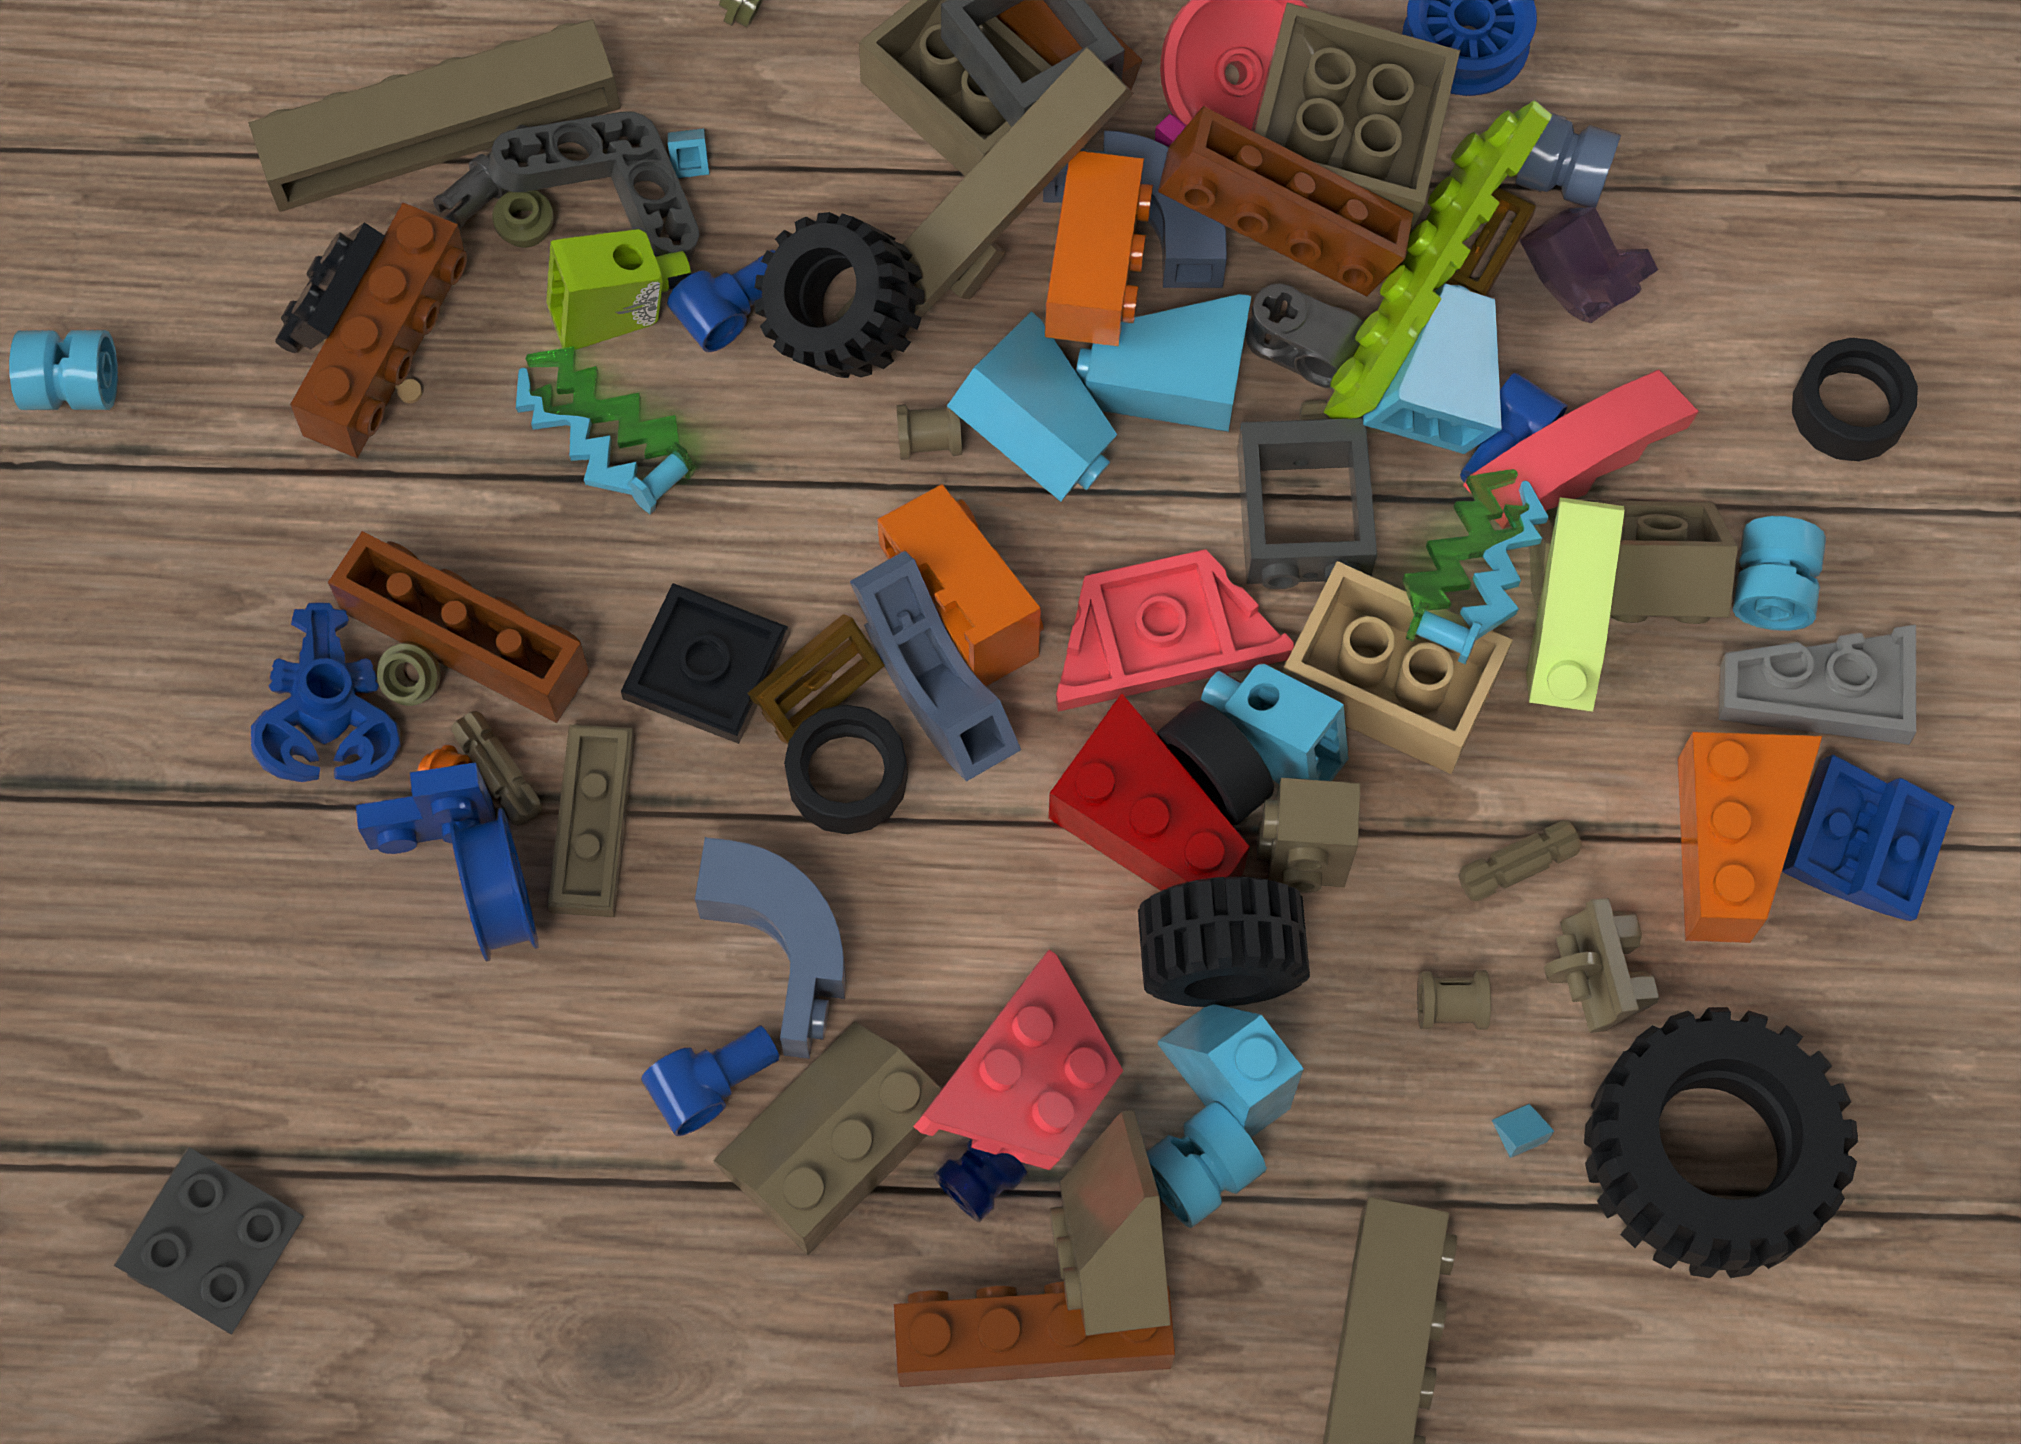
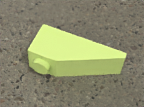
M1559 498L1526 670L1529 703L1593 712L1605 655L1624 519V506Z

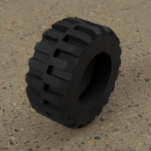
M1708 1007L1698 1019H1695L1694 1014L1690 1011L1672 1015L1662 1028L1652 1025L1637 1036L1627 1051H1623L1598 1088L1590 1105L1593 1113L1585 1124L1584 1144L1591 1147L1592 1154L1585 1162L1589 1182H1600L1604 1191L1597 1202L1606 1218L1618 1214L1627 1225L1620 1234L1634 1248L1642 1240L1656 1249L1652 1260L1669 1269L1680 1261L1690 1264V1275L1711 1278L1718 1270H1726L1730 1278L1751 1275L1758 1267L1763 1265L1769 1269L1786 1260L1821 1230L1823 1225L1836 1214L1845 1200L1842 1190L1853 1181L1857 1161L1852 1156H1848V1151L1858 1143L1856 1121L1852 1119L1843 1120L1842 1111L1851 1103L1844 1084L1830 1085L1825 1077V1073L1832 1065L1820 1051H1817L1810 1057L1799 1048L1797 1044L1803 1038L1801 1034L1787 1025L1779 1034L1765 1028L1768 1016L1748 1010L1740 1021L1731 1020V1011L1728 1007ZM1709 1088L1732 1094L1750 1105L1765 1121L1776 1146L1777 1172L1768 1188L1753 1198L1734 1200L1712 1196L1687 1182L1669 1161L1664 1151L1659 1131L1661 1113L1673 1096L1689 1089Z

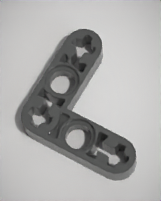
M617 112L510 130L500 134L494 140L488 162V171L494 183L502 189L511 192H527L611 177L632 229H640L647 233L655 257L683 251L688 262L692 260L700 235L698 225L659 133L652 121L644 115L636 112ZM620 136H626L628 140H619ZM566 142L579 144L586 149L589 157L582 161L567 159L560 153L558 146ZM631 144H639V147L632 148ZM540 149H543L545 153L539 154ZM608 149L607 154H604L602 151ZM507 156H515L519 163H527V166L519 167L515 160H507ZM640 181L656 183L662 188L665 196L658 200L644 198L637 193L634 185ZM667 216L664 227L669 238H659L663 228L662 218ZM671 240L681 241L679 245H673Z

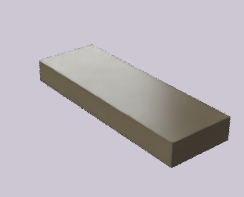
M569 724L548 899L550 913L615 917L635 739L633 728Z

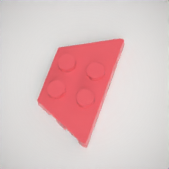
M1207 549L1084 576L1078 601V610L1067 647L1066 660L1056 692L1057 710L1059 712L1117 699L1121 693L1126 697L1211 678L1219 670L1228 674L1251 669L1258 664L1268 665L1286 661L1294 648V643L1286 633L1280 635L1258 612V603L1242 587L1234 585L1228 579L1224 567Z
M1049 949L1036 964L913 1127L916 1130L929 1136H934L940 1129L972 1139L971 1148L995 1155L1000 1153L1011 1154L1022 1163L1051 1170L1063 1157L1119 1078L1123 1069L1054 952Z

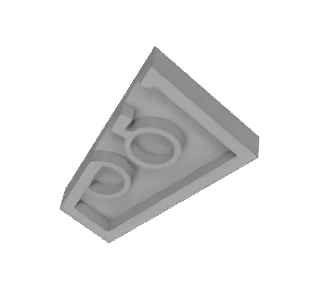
M1916 625L1896 627L1890 635L1864 638L1862 633L1839 636L1836 643L1805 647L1796 642L1725 653L1720 666L1719 720L1910 745L1916 734Z

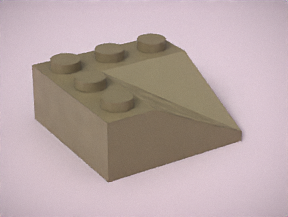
M1287 3L1252 131L1412 212L1411 234L1426 202L1460 50Z

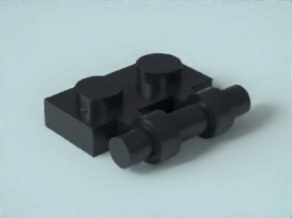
M364 222L347 236L339 232L329 244L324 255L314 258L306 273L310 280L297 301H290L281 316L284 325L275 339V342L281 348L297 353L302 344L311 350L329 337L385 235Z

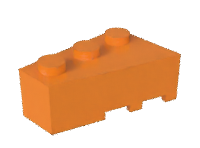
M1079 151L1068 163L1046 302L1045 337L1119 346L1122 322L1134 324L1139 286L1129 285L1131 271H1142L1146 235L1137 234L1138 221H1149L1153 185L1142 184L1143 158Z
M941 484L877 519L879 545L888 559H891L906 551L915 559L947 633L971 671L985 686L1039 657L1040 632L1044 630L1040 618L1041 608L1005 564L997 550L990 545L979 531L973 513L962 499L955 501L944 485Z
M1692 732L1678 757L1685 941L1750 943L1764 925L1774 899L1822 736Z

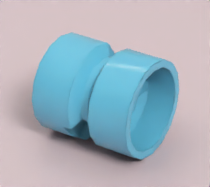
M53 330L17 331L11 343L9 358L11 390L17 407L20 410H58L63 402L67 401L73 410H110L114 405L117 394L118 365L113 338L109 331L71 330L64 340Z
M1767 516L1747 523L1743 530L1739 557L1740 565L1744 570L1740 571L1736 579L1732 608L1735 616L1747 624L1769 630L1791 631L1803 629L1813 624L1817 615L1820 591L1819 582L1815 577L1819 576L1823 567L1826 544L1824 531L1815 524L1787 516Z
M1214 1101L1184 1123V1136L1181 1139L1168 1135L1146 1151L1159 1197L1177 1219L1189 1228L1194 1227L1221 1206V1193L1224 1190L1237 1194L1265 1173L1267 1169L1261 1153L1246 1130L1225 1107Z

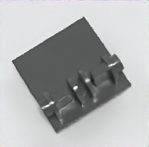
M188 1147L114 1266L127 1273V1276L149 1289L156 1290L232 1335L304 1216Z

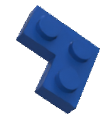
M476 762L410 772L412 796L356 805L358 830L369 850L378 849L380 852L387 854L411 851L417 847L419 842L443 839L447 843H452L450 821H455L459 829L496 820L495 806Z

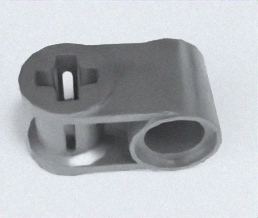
M1270 284L1262 288L1255 296L1252 307L1253 316L1248 321L1245 333L1246 343L1250 350L1262 359L1272 361L1302 375L1306 380L1315 385L1333 389L1330 386L1333 376L1344 362L1354 356L1360 345L1355 340V336L1364 322L1347 310L1332 307L1285 284ZM1283 301L1288 303L1286 312L1281 310ZM1266 333L1271 335L1269 344H1266L1264 341Z

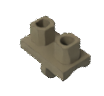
M1609 898L1592 899L1586 903L1587 907L1583 911L1560 922L1563 935L1556 938L1561 958L1551 961L1544 967L1549 983H1568L1572 1001H1581L1589 1033L1607 1031L1629 1016L1645 1011L1659 1000L1654 977L1648 971L1629 972L1624 954H1629L1640 947L1642 933L1637 915L1628 912L1612 911Z

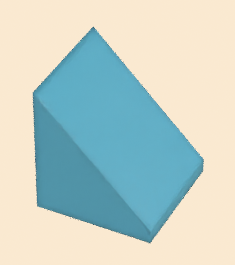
M704 128L668 132L669 157L677 178L709 175Z
M1530 1104L1492 1120L1510 1158L1548 1142L1554 1133L1551 1126Z

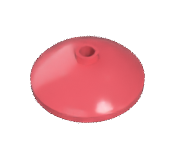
M1189 0L1172 21L1165 36L1161 53V84L1172 115L1185 125H1188L1200 109L1205 106L1252 130L1286 4L1291 3L1308 8L1307 5L1301 0ZM1228 64H1232L1238 69L1239 80L1236 85L1231 84L1226 78L1225 70Z

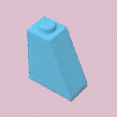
M1444 284L1435 290L1441 297L1440 303L1420 332L1417 341L1377 407L1363 415V425L1466 454L1502 430L1495 299L1471 292L1464 286Z
M1238 294L1136 317L1134 324L1122 322L1119 346L1093 343L1092 349L1081 347L1076 373L1101 411L1229 432L1251 296Z
M1032 311L972 369L947 405L949 409L1060 502L1077 484L1088 490L1110 464V461L1102 454L1117 436V433L1054 338L1045 337V325Z
M1216 1004L1204 1007L1158 1040L1157 1043L1203 1104L1208 1106L1213 1101L1220 1103L1238 1120L1251 1138L1290 1110L1304 1070L1262 1015Z

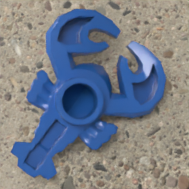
M308 603L305 609H294L291 625L306 633L302 641V650L299 653V663L288 662L280 658L274 660L273 670L270 675L272 682L269 684L272 692L278 694L290 693L291 697L263 711L251 725L252 754L265 771L279 779L296 782L319 779L320 767L303 764L292 757L293 755H300L310 763L319 761L314 745L301 731L294 727L296 725L312 739L324 745L338 738L349 725L357 727L339 745L333 761L343 762L349 755L353 754L359 755L360 759L351 764L335 767L334 778L338 780L354 782L374 778L389 768L401 748L399 725L386 711L377 708L356 695V693L377 691L379 685L375 681L377 679L376 673L372 669L373 664L371 660L366 658L352 663H345V652L341 648L340 638L336 636V631L345 627L349 619L345 610L334 609L331 603Z

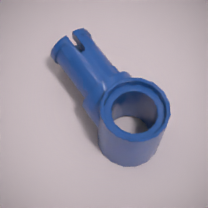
M763 256L732 275L725 272L714 278L710 272L705 270L695 272L682 280L670 293L667 300L668 308L704 351H718L731 343L742 332L746 325V316L751 311L750 306L754 304L755 300L762 298V291L754 288L756 275H764L768 266L761 262Z
M1513 373L1500 389L1502 430L1480 444L1461 471L1460 477L1465 483L1468 476L1522 440L1563 417L1568 405L1518 373Z
M759 1025L750 1032L711 1053L705 1049L695 1054L691 1047L676 1050L649 1067L642 1075L641 1080L676 1137L684 1136L700 1129L716 1118L726 1107L723 1099L732 1094L730 1088L779 1061V1053L767 1031L762 1025Z

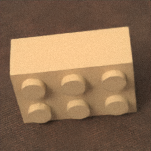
M1337 561L1284 666L1283 673L1344 704L1346 727L1452 774L1501 672L1513 639L1491 630L1476 640L1466 664L1458 662L1460 653L1416 635L1425 611H1429L1471 630L1463 617Z

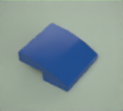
M1830 755L1819 762L1786 855L1782 872L1816 889L1864 908L1906 921L1917 919L1954 806L1901 777L1886 783L1835 755Z

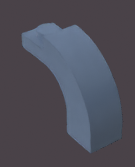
M1104 130L1103 151H1088L1083 148L1080 150L1144 159L1142 184L1153 185L1148 222L1158 235L1162 247L1163 288H1223L1227 261L1225 225L1158 192L1169 147L1136 134ZM1068 164L1043 189V203H1062Z
M903 551L850 581L868 623L864 624L865 629L881 661L885 665L884 667L928 738L951 767L967 782L1021 750L1000 699L975 676L958 652L939 617L915 559L906 551Z
M705 837L695 894L699 917L704 920L738 923L755 927L768 934L782 947L790 961V975L780 1034L784 1056L810 1059L813 1039L824 1040L827 1028L829 1000L819 999V996L845 999V961L840 932L827 901L813 882L784 858L764 848L748 843Z

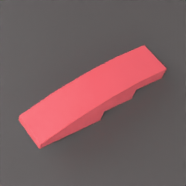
M1656 370L1590 401L1522 440L1468 476L1463 486L1499 526L1504 529L1518 523L1521 520L1520 515L1527 511L1523 508L1519 488L1523 481H1528L1531 484L1544 510H1550L1558 506L1560 497L1576 499L1588 493L1596 478L1638 461L1648 444L1687 429L1699 411L1660 370Z

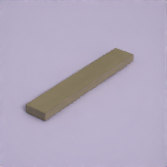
M1088 47L902 244L912 254L909 262L919 266L922 279L914 283V285L924 291V304L915 306V315L923 317L1134 94ZM854 296L835 315L838 319L848 311Z

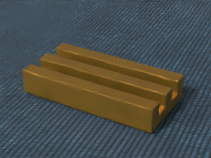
M1497 188L1491 194L1500 204L1489 222L1484 226L1459 271L1455 272L1445 284L1464 286L1471 292L1487 296L1530 223L1536 206L1500 188ZM1509 210L1517 213L1479 281L1476 282L1470 279Z
M842 614L747 694L755 704L761 707L763 710L761 712L767 722L773 724L776 729L774 732L779 739L788 744L790 738L804 720L821 709L838 706L885 665L854 619ZM847 638H849V640H847L843 645H841L837 650H835L831 655H829L825 660H823L819 665H817L813 670H811L807 675H805L801 680H799L795 685H793L789 690H787L783 695H781L778 699L774 701L776 697H778L794 682H796L811 668H813L817 663H819L823 658H825L829 653H831L835 648H837L841 643H843ZM860 654L862 657L860 661L789 720L786 718L785 714L812 691H817L832 678V675L855 655Z

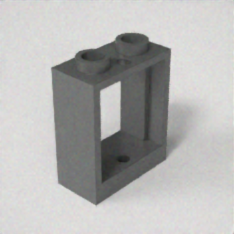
M946 0L941 4V39L1011 127L1086 47L1092 50L1122 81L1125 50L1085 0H1044L1082 49L1024 83L1020 81L978 28L981 24L1023 0Z
M1363 418L1241 422L1237 457L1247 584H1262L1266 588L1280 590L1292 588L1298 585L1299 582L1325 581L1326 583L1337 561L1372 576L1377 558L1367 431L1366 426L1363 425ZM1349 468L1355 541L1266 544L1260 471Z

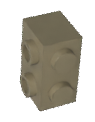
M1293 778L1280 779L1276 800H1264L1263 818L1259 822L1257 859L1269 860L1268 880L1286 884L1302 893L1318 891L1321 889V886L1345 887L1358 847L1360 783Z

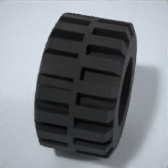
M831 212L818 213L816 221L808 217L796 221L795 233L792 234L783 230L775 238L779 247L775 253L769 250L766 251L761 260L762 263L768 265L765 274L756 275L754 288L762 291V298L754 301L755 312L757 315L767 318L760 325L765 337L775 341L773 347L782 355L835 377L849 378V375L852 374L861 378L872 375V365L885 369L894 362L891 353L895 349L904 353L910 345L911 341L905 336L910 327L918 330L922 317L914 314L915 306L924 304V291L914 285V283L922 279L919 266L909 262L912 254L904 245L896 242V238L843 213L840 217ZM853 267L856 276V292L853 302L848 311L838 321L827 326L823 315V301L826 290L839 273Z
M1216 877L1185 882L1169 887L1152 895L1140 904L1138 921L1143 985L1146 993L1153 995L1157 999L1191 1007H1207L1213 1004L1225 1007L1246 1005L1284 995L1301 986L1310 977L1303 896L1300 895V891L1296 888L1276 881L1255 877Z

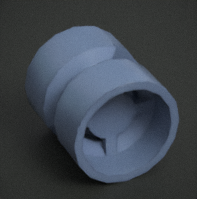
M1551 113L1552 117L1521 167L1515 184L1538 192H1548L1555 185L1562 186L1561 191L1564 200L1595 210L1621 135L1592 125L1587 126L1579 135L1574 133L1573 124L1571 121L1566 120L1567 117Z

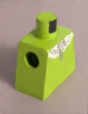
M640 229L552 240L550 242L546 303L564 353L655 324L659 317L662 293L672 291L682 280L691 275L685 253L678 251L655 257L647 233Z

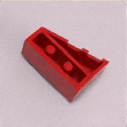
M1123 693L1117 698L1049 794L1048 819L1160 891L1178 884L1200 879L1240 877L1244 872L1250 846Z

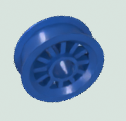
M1409 0L1402 34L1460 50L1451 94L1462 96L1488 94L1509 84L1523 69L1536 29V6L1534 0ZM1462 26H1471L1476 30L1466 29Z
M503 808L498 810L497 820L459 829L455 821H450V833L459 877L474 932L485 961L491 960V950L525 941H530L534 949L539 948L535 921L523 871Z

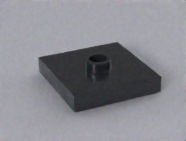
M672 583L621 689L622 698L628 702L739 744L757 706L747 693L772 673L789 637L788 626Z

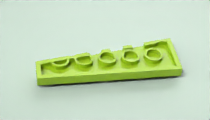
M1535 100L1515 113L1509 110L1503 112L1488 130L1480 135H1477L1475 132L1470 133L1454 150L1451 156V161L1455 163L1450 175L1442 180L1431 193L1428 199V205L1432 207L1426 220L1421 222L1409 235L1406 258L1402 265L1397 267L1387 277L1380 289V295L1384 297L1378 310L1364 321L1355 336V340L1360 343L1354 356L1342 364L1331 380L1330 386L1335 391L1323 411L1330 418H1359L1377 407L1417 341L1420 332L1441 301V297L1433 290L1445 284L1456 270L1461 268L1471 250L1462 242L1467 240L1481 223L1489 222L1500 204L1491 194L1500 186L1507 175L1512 177L1518 174L1549 123L1552 114Z

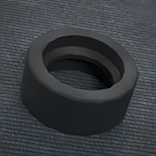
M1850 337L1830 342L1812 355L1793 391L1792 415L1800 434L1816 450L1835 459L1859 462L1879 457L1897 444L1917 408L1918 385L1910 366L1893 349L1874 340ZM1842 372L1859 374L1873 381L1885 393L1890 405V412L1885 421L1871 427L1851 426L1835 418L1824 407L1819 395V388L1823 380L1829 375Z
M1203 701L1192 702L1158 730V737L1231 825H1238L1261 806L1265 799H1269L1273 795L1274 783L1261 756L1234 723L1214 706Z
M845 704L821 709L804 720L789 740L784 761L792 802L806 820L824 831L848 835L871 830L890 818L904 798L908 771L902 738L889 720L869 708ZM843 737L865 739L873 744L881 754L885 768L882 782L874 793L863 800L849 803L829 801L819 795L811 784L808 773L811 757L817 748L830 740Z

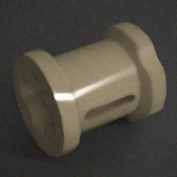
M906 404L896 405L901 460L910 459L912 453L950 450L953 456L962 455L960 417L946 406L945 408L909 410Z
M1476 970L1473 977H1434L1431 971L1420 972L1417 981V1013L1420 1029H1431L1434 1023H1473L1477 1030H1487L1491 1015V991L1488 972L1486 970Z

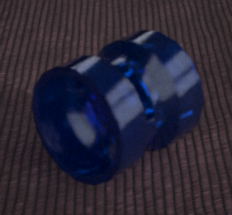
M970 1138L967 1141V1151L958 1160H947L933 1175L944 1192L964 1213L976 1222H981L994 1209L995 1198L1003 1190H1014L1028 1176V1173L1023 1164L1011 1154L1000 1153L995 1155L971 1148L972 1139Z

